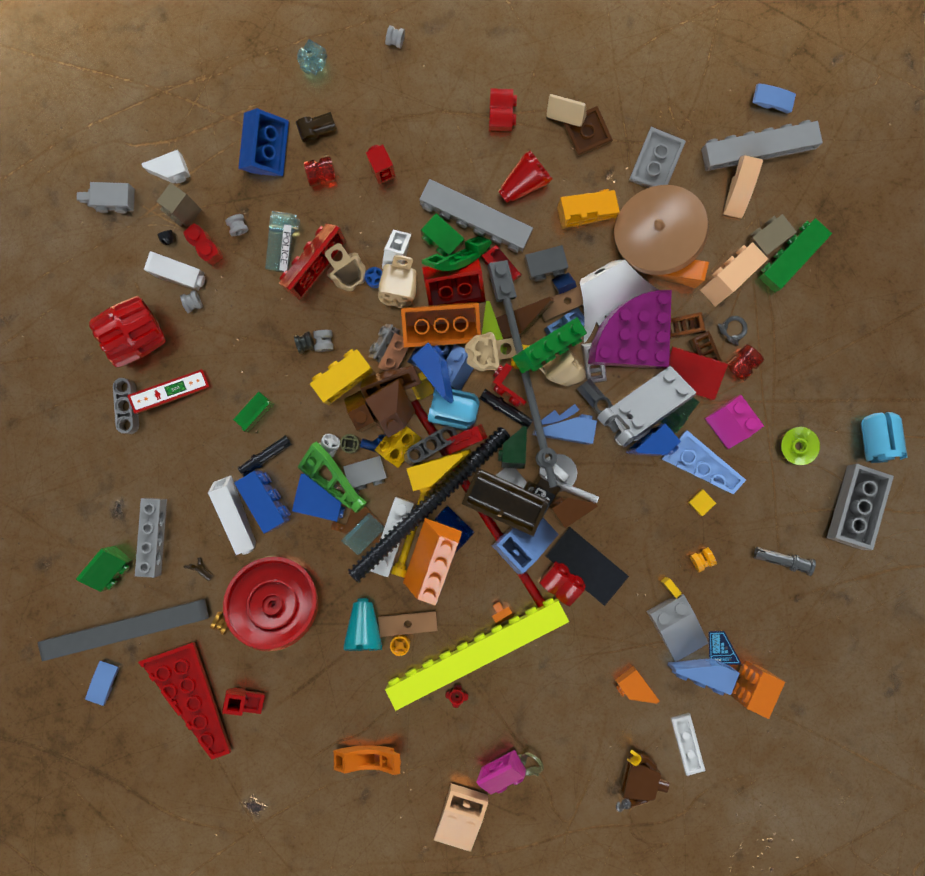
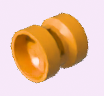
M709 547L703 549L699 554L694 553L690 555L691 561L699 573L708 566L713 567L717 565L716 559Z
M405 634L395 635L391 641L390 649L396 656L405 655L410 648V639Z

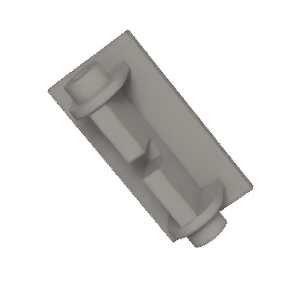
M391 324L382 326L378 333L379 338L377 342H374L369 349L370 354L368 357L376 358V361L380 363L388 348L386 347L387 343L390 344L395 333L400 335V330Z

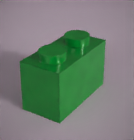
M437 213L421 229L423 241L428 245L433 244L437 248L435 251L443 257L456 253L465 243V238Z

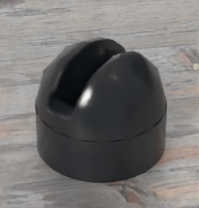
M172 230L157 234L160 242L164 245L172 244L174 241Z

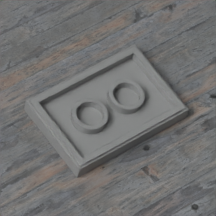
M650 127L629 181L646 188L668 185L686 141Z

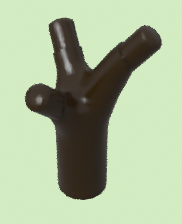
M197 558V566L193 564L184 565V569L195 571L207 581L213 577V574L203 567L201 558Z

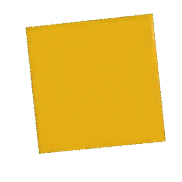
M701 489L688 502L700 516H704L716 504L704 489Z
M665 577L661 580V583L673 597L678 598L681 595V591L670 578Z

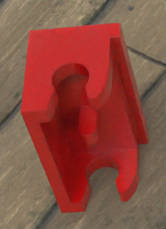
M495 245L482 255V261L487 267L489 263L508 260L513 282L522 276L499 246Z

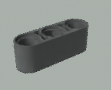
M446 426L414 444L405 452V462L409 465H416L454 442L455 439L447 441L443 438L442 433L447 432L452 437L457 434L456 430L451 426ZM426 442H432L435 449L429 450L426 447ZM410 451L418 453V460L411 459Z

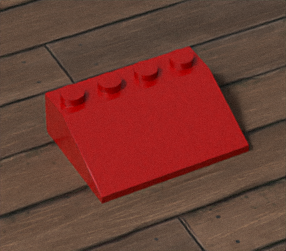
M326 223L324 227L321 226L316 231V237L313 241L307 242L304 246V252L301 256L295 257L291 265L293 266L288 271H284L280 276L279 284L299 301L330 263L325 256V251L337 243L344 246L347 242L337 225ZM334 250L331 253V258L333 259L340 250Z

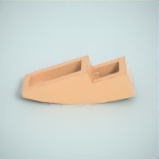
M746 155L740 157L736 174L732 177L723 215L742 219L754 191L763 159Z

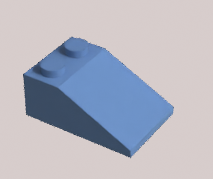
M581 414L579 417L543 427L546 438L590 445L594 441L597 420H592L593 416ZM534 430L532 432V435L537 436L536 431Z

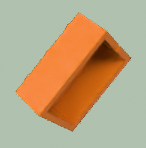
M746 661L739 669L740 679L737 680L731 696L746 709L769 719L785 681L768 670Z

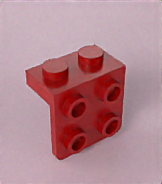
M508 363L504 367L500 365L493 375L495 379L491 384L494 387L492 390L500 396L504 394L509 397L508 401L515 407L519 405L521 407L524 406L526 401L502 384L513 367Z

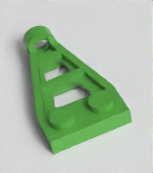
M317 441L313 443L301 460L298 468L342 504L358 513L367 502L356 493L331 455ZM323 465L332 474L330 481H327L319 474ZM337 481L345 490L344 494L334 488Z

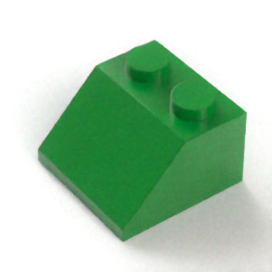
M116 546L101 548L78 575L76 580L100 592L111 590L118 581L116 579L120 574L124 575L129 570V564L132 560Z

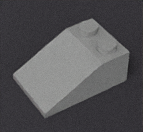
M681 594L678 598L672 596L646 611L675 662L709 644L685 595Z

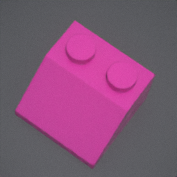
M742 395L735 396L705 418L726 449H730L764 427Z
M513 750L483 766L476 782L478 786L490 795L495 792L499 794L505 791L507 786L521 783L524 780L526 768L516 751Z

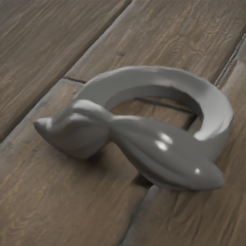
M731 316L723 324H718L720 332L727 337L729 342L736 346L739 345L738 341L747 334V323L739 316ZM734 320L739 321L743 326L742 332L739 335L729 336L727 333L728 324Z

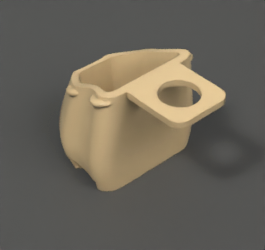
M340 243L325 251V256L332 265L327 271V276L333 280L338 288L353 291L358 284L361 285L365 282L366 268L358 253L348 254ZM334 250L342 252L343 257L340 261H334L331 258V253Z
M394 255L392 264H385L383 266L378 291V298L383 304L398 308L408 307L412 304L416 295L417 272L411 268L413 263L411 257ZM398 260H405V261H407L408 263H407V264H399L397 261H398Z
M492 332L474 336L464 348L468 354L467 364L478 371L498 370L499 360L512 358L516 355L512 338L496 340ZM504 343H508L512 347L511 352L507 355L500 351V347Z
M570 349L561 355L558 353L555 355V359L539 368L548 380L564 386L574 385L586 378V371L583 365Z

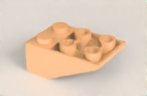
M451 783L434 840L471 852L486 812L488 795Z

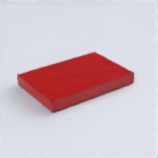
M672 346L669 354V366L694 389L696 395L715 400L728 363Z

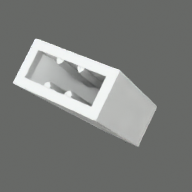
M150 251L144 270L154 277L197 291L204 285L205 273L200 269Z

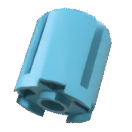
M452 388L454 401L449 403L434 389L428 422L442 426H451L463 431L475 426L480 406L477 395Z
M893 412L874 413L862 420L861 431L866 462L881 463L893 460L895 457H900V460L907 458L902 419L898 414Z

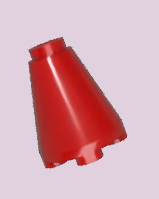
M530 150L523 154L498 192L508 203L548 185L553 179Z

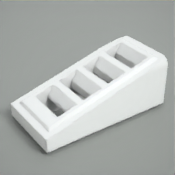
M592 343L581 344L587 380L590 378L593 383L607 381L605 365L590 369L591 364H588V350H590ZM601 372V375L591 376V373Z

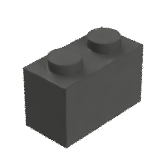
M563 245L526 254L524 258L530 280L535 279V282L543 281L549 275L554 277L564 275L568 269Z

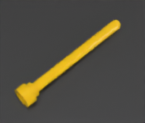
M429 491L420 494L417 505L420 504L421 500L424 501L425 496L428 497ZM417 526L415 531H411V534L406 536L398 563L392 566L391 574L405 578L407 572L405 570V563Z

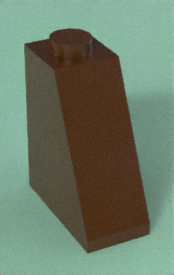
M360 390L346 397L344 402L347 413L356 430L362 433L378 423L364 400L365 397Z

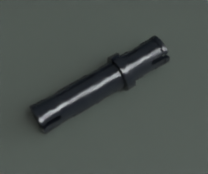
M487 389L479 397L480 400L492 406L493 410H498L520 425L527 426V429L533 421L531 417L505 402L504 398L501 396L500 398Z
M284 435L257 455L253 454L251 459L237 468L244 477L255 469L263 467L264 463L289 446H292V443Z

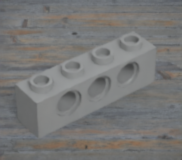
M141 498L135 576L155 578L161 576L167 499Z

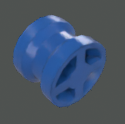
M371 267L366 271L365 280L371 288H379L382 270L377 267Z

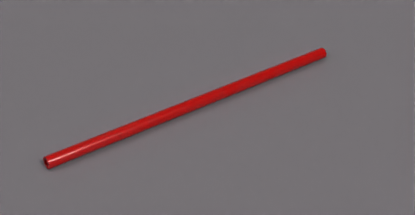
M417 399L412 401L411 404L415 409V414L429 436L435 433L437 429L432 422H428V415ZM446 448L439 451L442 457L449 455ZM469 480L463 481L464 484L461 485L465 493L470 485ZM478 512L497 541L503 533L493 518ZM527 571L524 574H517L538 608L543 606L545 600Z

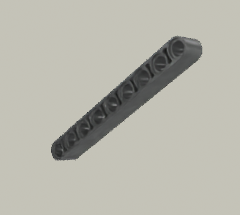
M205 599L49 638L39 641L37 644L41 660L46 661L208 619L209 614Z

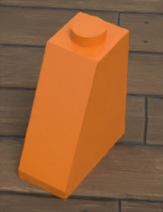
M694 260L679 271L665 275H652V277L697 288L705 281L709 262Z

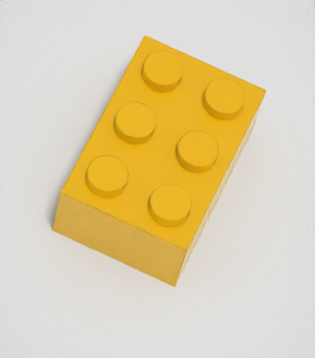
M351 349L343 355V360L333 362L327 367L328 371L323 374L320 372L312 378L313 382L310 385L323 403L330 405L360 383L362 379L367 378L374 372L358 349L355 351Z

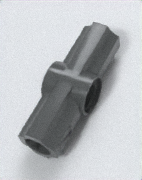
M590 378L577 388L596 414L599 415L602 412L597 408V403L600 400L605 402L606 408L613 406L610 399L604 396ZM615 419L607 425L613 433L619 430Z

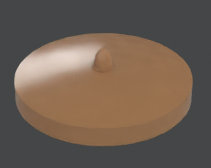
M674 185L653 186L634 195L621 209L614 228L615 242L622 258L632 268L650 275L670 274L688 266L702 252L709 234L708 217L702 202L692 192Z

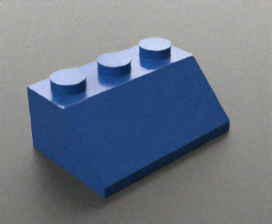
M258 108L245 112L238 169L259 175L283 176L289 120Z
M661 424L651 428L649 433L640 438L626 452L632 455H672L679 449L677 445L681 440L666 424Z

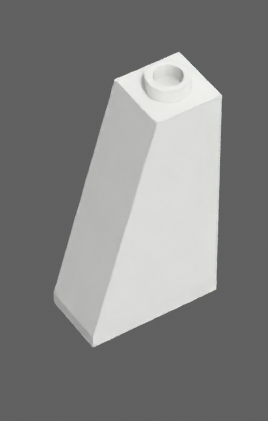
M232 476L213 482L208 494L235 554L242 553V555L250 553L255 547L256 540Z

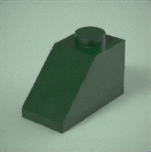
M523 426L505 441L502 450L498 451V461H502L501 468H525L527 426Z

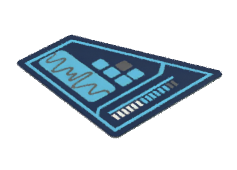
M709 631V658L727 665H740L741 661L724 631Z

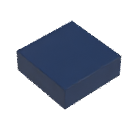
M569 272L551 280L559 294L577 287L575 280Z

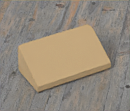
M550 94L547 117L581 127L586 118V104Z

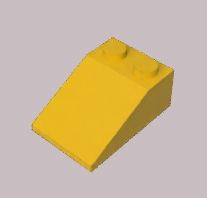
M471 449L407 468L413 491L420 490V493L435 488L436 483L442 481L471 453Z

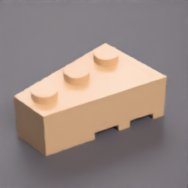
M753 242L749 246L743 245L735 252L737 256L735 258L731 256L724 263L725 267H719L712 274L713 278L700 289L715 307L739 288L768 260Z

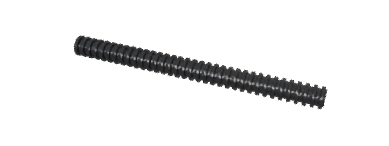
M498 427L497 431L493 432V435H489V439H485V443L480 444L481 447H477L476 451H472V455H468V459H464L463 464L460 463L459 467L454 469V472H450V476H446V480L443 479L441 481L442 484H438L437 488H433V492H429V496H425L424 501L421 500L419 505H415L416 508L411 509V513H407L406 518L403 517L402 521L397 523V526H393V530L388 531V535H384L385 538H381L379 543H375L374 548H370V552H366V556H362L361 560H357L356 565H352V569H348L350 576L360 583V579L365 578L366 574H370V570H374V566H378L379 561L384 560L383 557H387L389 552L392 553V549L397 548V544H401L402 539L405 540L406 536L411 534V531H415V527H419V523H423L424 518H428V515L432 514L433 510H437V506H441V502H445L446 497L449 498L450 494L455 492V489L458 490L459 485H463V481L468 480V476L471 477L477 468L480 469V465H484L485 460H489V456L492 457L493 453L498 451V448H502V444L510 438L509 433L504 428Z

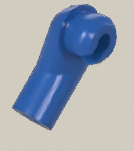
M380 434L373 441L362 439L360 447L376 452V447L386 435Z

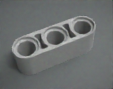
M118 378L113 383L115 425L120 433L134 434L139 429L138 413L134 414L127 395L135 393L137 390L136 384L132 380ZM127 383L128 388L123 392L122 385ZM125 402L129 403V408L127 411H124L123 404ZM129 420L131 425L130 428L126 430L124 424L126 421Z

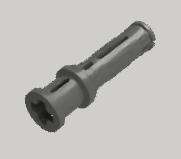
M756 547L754 552V559L789 567L793 572L797 570L812 576L815 570V559H803L796 554L788 556L760 547Z

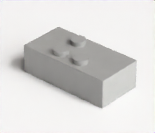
M859 464L848 465L827 538L861 550H873L894 476Z

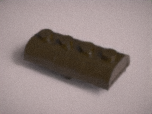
M477 468L462 504L534 537L550 500Z

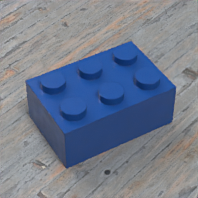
M253 471L234 482L265 534L291 520L289 517L291 513L286 505L283 506L281 504L279 492L271 487L270 482L272 481L266 472L263 473V471Z

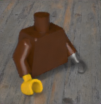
M633 750L630 751L633 757L629 756L627 758V766L620 791L625 799L622 800V803L617 802V812L654 801L657 791L668 792L669 781L660 779L661 773L657 768V764L648 755L636 753Z

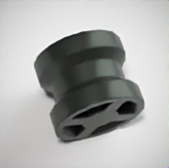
M309 331L305 332L304 335L294 336L295 344L300 354L308 349L315 350Z

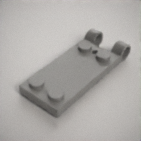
M669 366L611 408L603 410L597 419L606 426L617 418L627 428L617 437V441L623 447H626L633 440L695 397L696 392Z

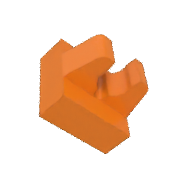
M500 602L493 605L497 613L492 617L497 625L514 616L509 606L504 609Z

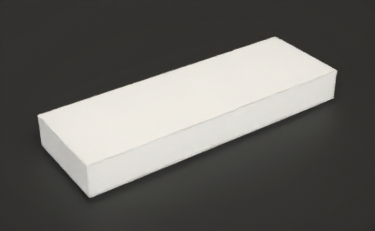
M686 713L671 717L686 776L704 772L705 767L691 715Z

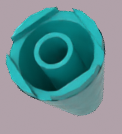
M367 598L357 599V602L353 603L343 645L345 651L382 650L374 606Z

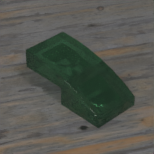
M693 397L665 417L661 423L666 424L677 434L688 420L689 415L699 404V401Z

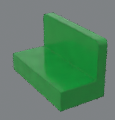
M258 391L233 420L242 427L244 432L249 433L274 404Z

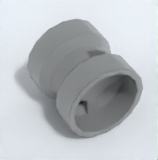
M332 330L313 332V338L316 340L314 345L316 352L334 350L333 343L331 342L333 337Z

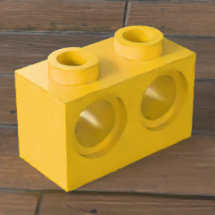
M406 426L389 438L385 436L375 451L399 468L405 460V452L411 446L418 443L421 437Z

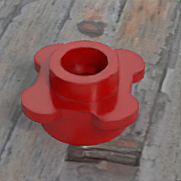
M456 684L451 691H447L445 697L450 700L454 708H458L460 704L468 700V694L463 692L462 686Z

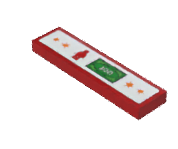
M201 369L127 396L134 414L205 390L209 388V385Z

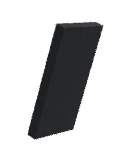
M571 527L565 531L545 555L553 563H562L568 567L571 574L581 577L586 585L585 590L604 606L629 577Z

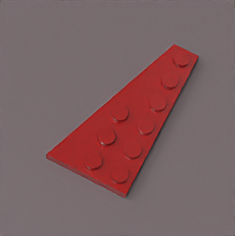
M195 641L138 661L140 666L144 667L152 682L154 681L159 687L161 694L177 715L181 716L189 731L191 730L197 737L199 744L211 760L231 753V748Z

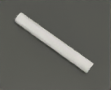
M556 480L557 485L561 488L560 490L597 503L598 496Z

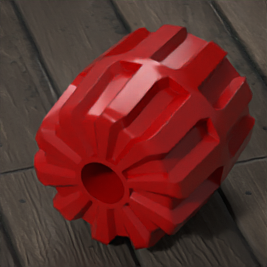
M139 296L109 307L89 322V327L93 331L92 334L95 339L100 343L101 350L105 352L108 360L116 368L123 367L145 357L166 342L156 319Z

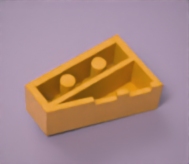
M609 189L596 193L560 197L557 206L562 229L616 218L620 213L615 190L609 191Z

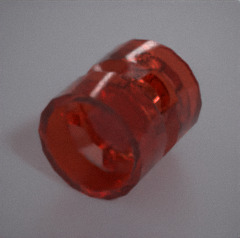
M331 156L320 158L319 162L315 159L304 162L310 186L319 185L322 180L325 182L336 181Z
M745 344L738 352V356H734L728 362L727 367L739 379L746 381L753 373L752 369H757L764 362V358L755 348Z

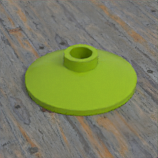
M795 427L783 436L781 451L790 463L806 465L814 461L818 456L820 442L812 430L806 427ZM796 443H800L801 448L799 450H797L795 447Z

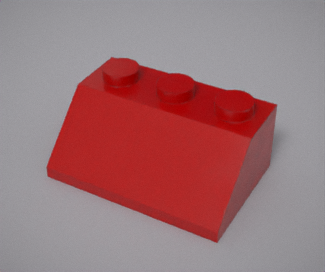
M479 258L463 268L452 271H441L429 266L422 267L429 306L486 302Z

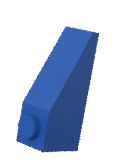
M427 343L411 359L439 394L449 403H452L454 399L447 361L442 356L444 352L437 345L433 347L430 343Z

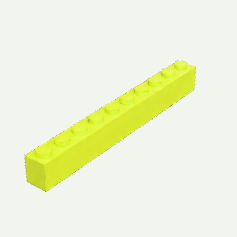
M553 598L547 599L543 602V606L537 609L536 607L525 611L526 614L520 618L518 615L508 620V624L504 626L499 624L491 629L492 632L486 635L484 633L477 635L473 638V642L469 644L464 642L456 647L457 650L451 653L450 651L439 655L440 659L434 662L432 659L422 664V668L418 670L413 668L405 673L406 676L400 679L398 677L391 679L385 691L395 711L568 623L569 619L558 598L555 600Z

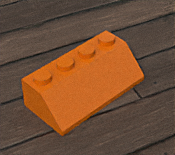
M478 302L401 308L404 348L425 346L427 343H430L432 346L465 344L474 336L481 335Z
M427 518L423 522L403 583L418 600L436 606L462 531Z

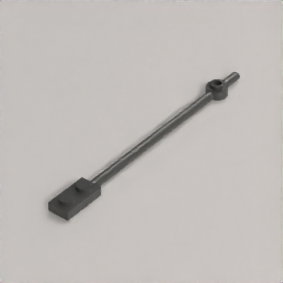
M508 260L489 263L488 270L496 302L503 301L515 351L518 354L523 350L511 303V300L517 296ZM528 370L523 374L521 373L540 447V451L536 455V462L541 468L545 469L549 487L554 488L557 487L553 466L557 462V454L547 446ZM546 454L550 456V461L545 459Z

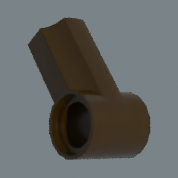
M331 112L314 118L303 117L296 121L302 142L313 141L318 135L336 130Z

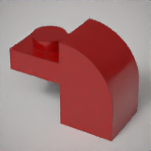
M229 688L225 693L222 713L242 716L243 712L261 714L265 693L246 691L245 688Z

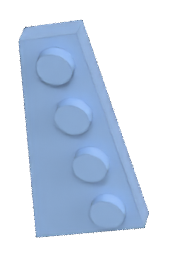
M687 430L679 437L681 440L677 445L679 449L672 455H664L661 458L731 494H734L746 481L745 478Z

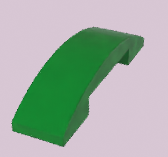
M478 235L465 241V249L447 257L434 254L423 259L422 264L441 271L463 268L482 256L491 246L492 240Z

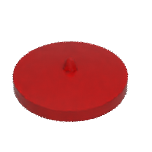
M281 557L261 558L244 566L230 581L223 601L224 618L231 633L244 645L260 651L281 650L299 641L312 626L318 610V594L309 574L296 562Z

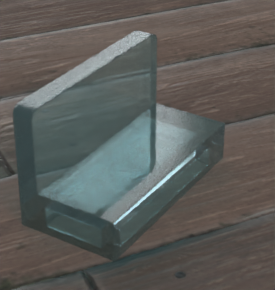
M369 512L341 541L359 555L384 531L385 527Z

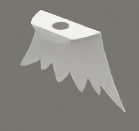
M626 260L611 261L581 279L584 329L587 332L584 335V343L591 335L596 322L600 326L605 319V315L608 316L622 303L641 294L659 290L640 276Z

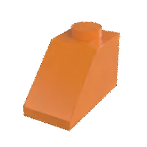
M634 666L615 679L618 683L616 688L622 697L627 695L629 700L655 704L660 702Z

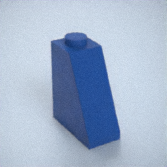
M301 473L292 511L336 522L343 518L346 507H343L339 500L307 474Z

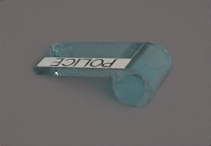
M272 211L265 269L282 272L289 270L292 234H294L295 230L299 229L300 224L296 214Z

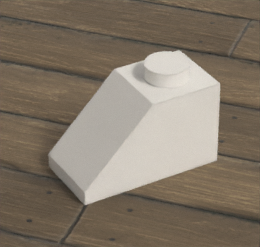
M178 150L142 163L143 168L147 172L171 183H182L186 178L191 177L184 158Z
M397 230L392 231L384 249L382 269L385 264H392L394 255H407L411 234ZM398 260L397 262L404 264L405 260Z

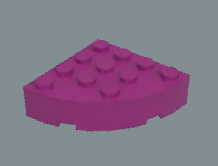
M656 290L644 293L622 303L614 309L598 328V332L590 347L588 364L652 369L669 367L672 290Z

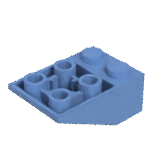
M456 344L437 345L444 352L442 356L447 361L451 388L461 390L474 369L466 362L468 354L464 348ZM424 346L416 347L407 361L418 369L419 367L411 358Z
M542 518L534 537L510 527L492 547L517 574H524L559 534Z
M712 658L668 662V666L672 669V673L676 674V677L686 681L690 678L694 684L705 688L707 685L713 692L722 696L724 693L732 694L740 674L731 666Z

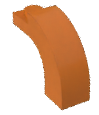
M373 745L352 746L333 750L334 770L346 774L359 770H379L391 775L400 774V754L394 752V748Z

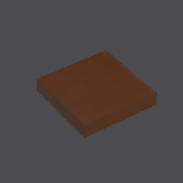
M598 106L586 111V118L581 127L562 122L577 157L613 141Z

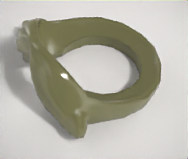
M529 752L522 755L517 754L524 767L527 757L533 758L539 764V767L527 768L526 776L535 775L538 777V773L544 770L543 763L535 755Z

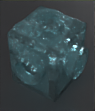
M308 39L304 47L299 49L297 54L300 69L307 74L311 72L314 75L323 70L326 58L328 57L325 48Z

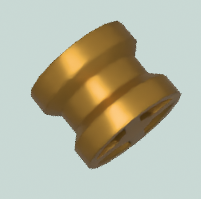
M219 611L212 621L210 629L218 630L220 634L225 635L229 628L225 622L223 612Z

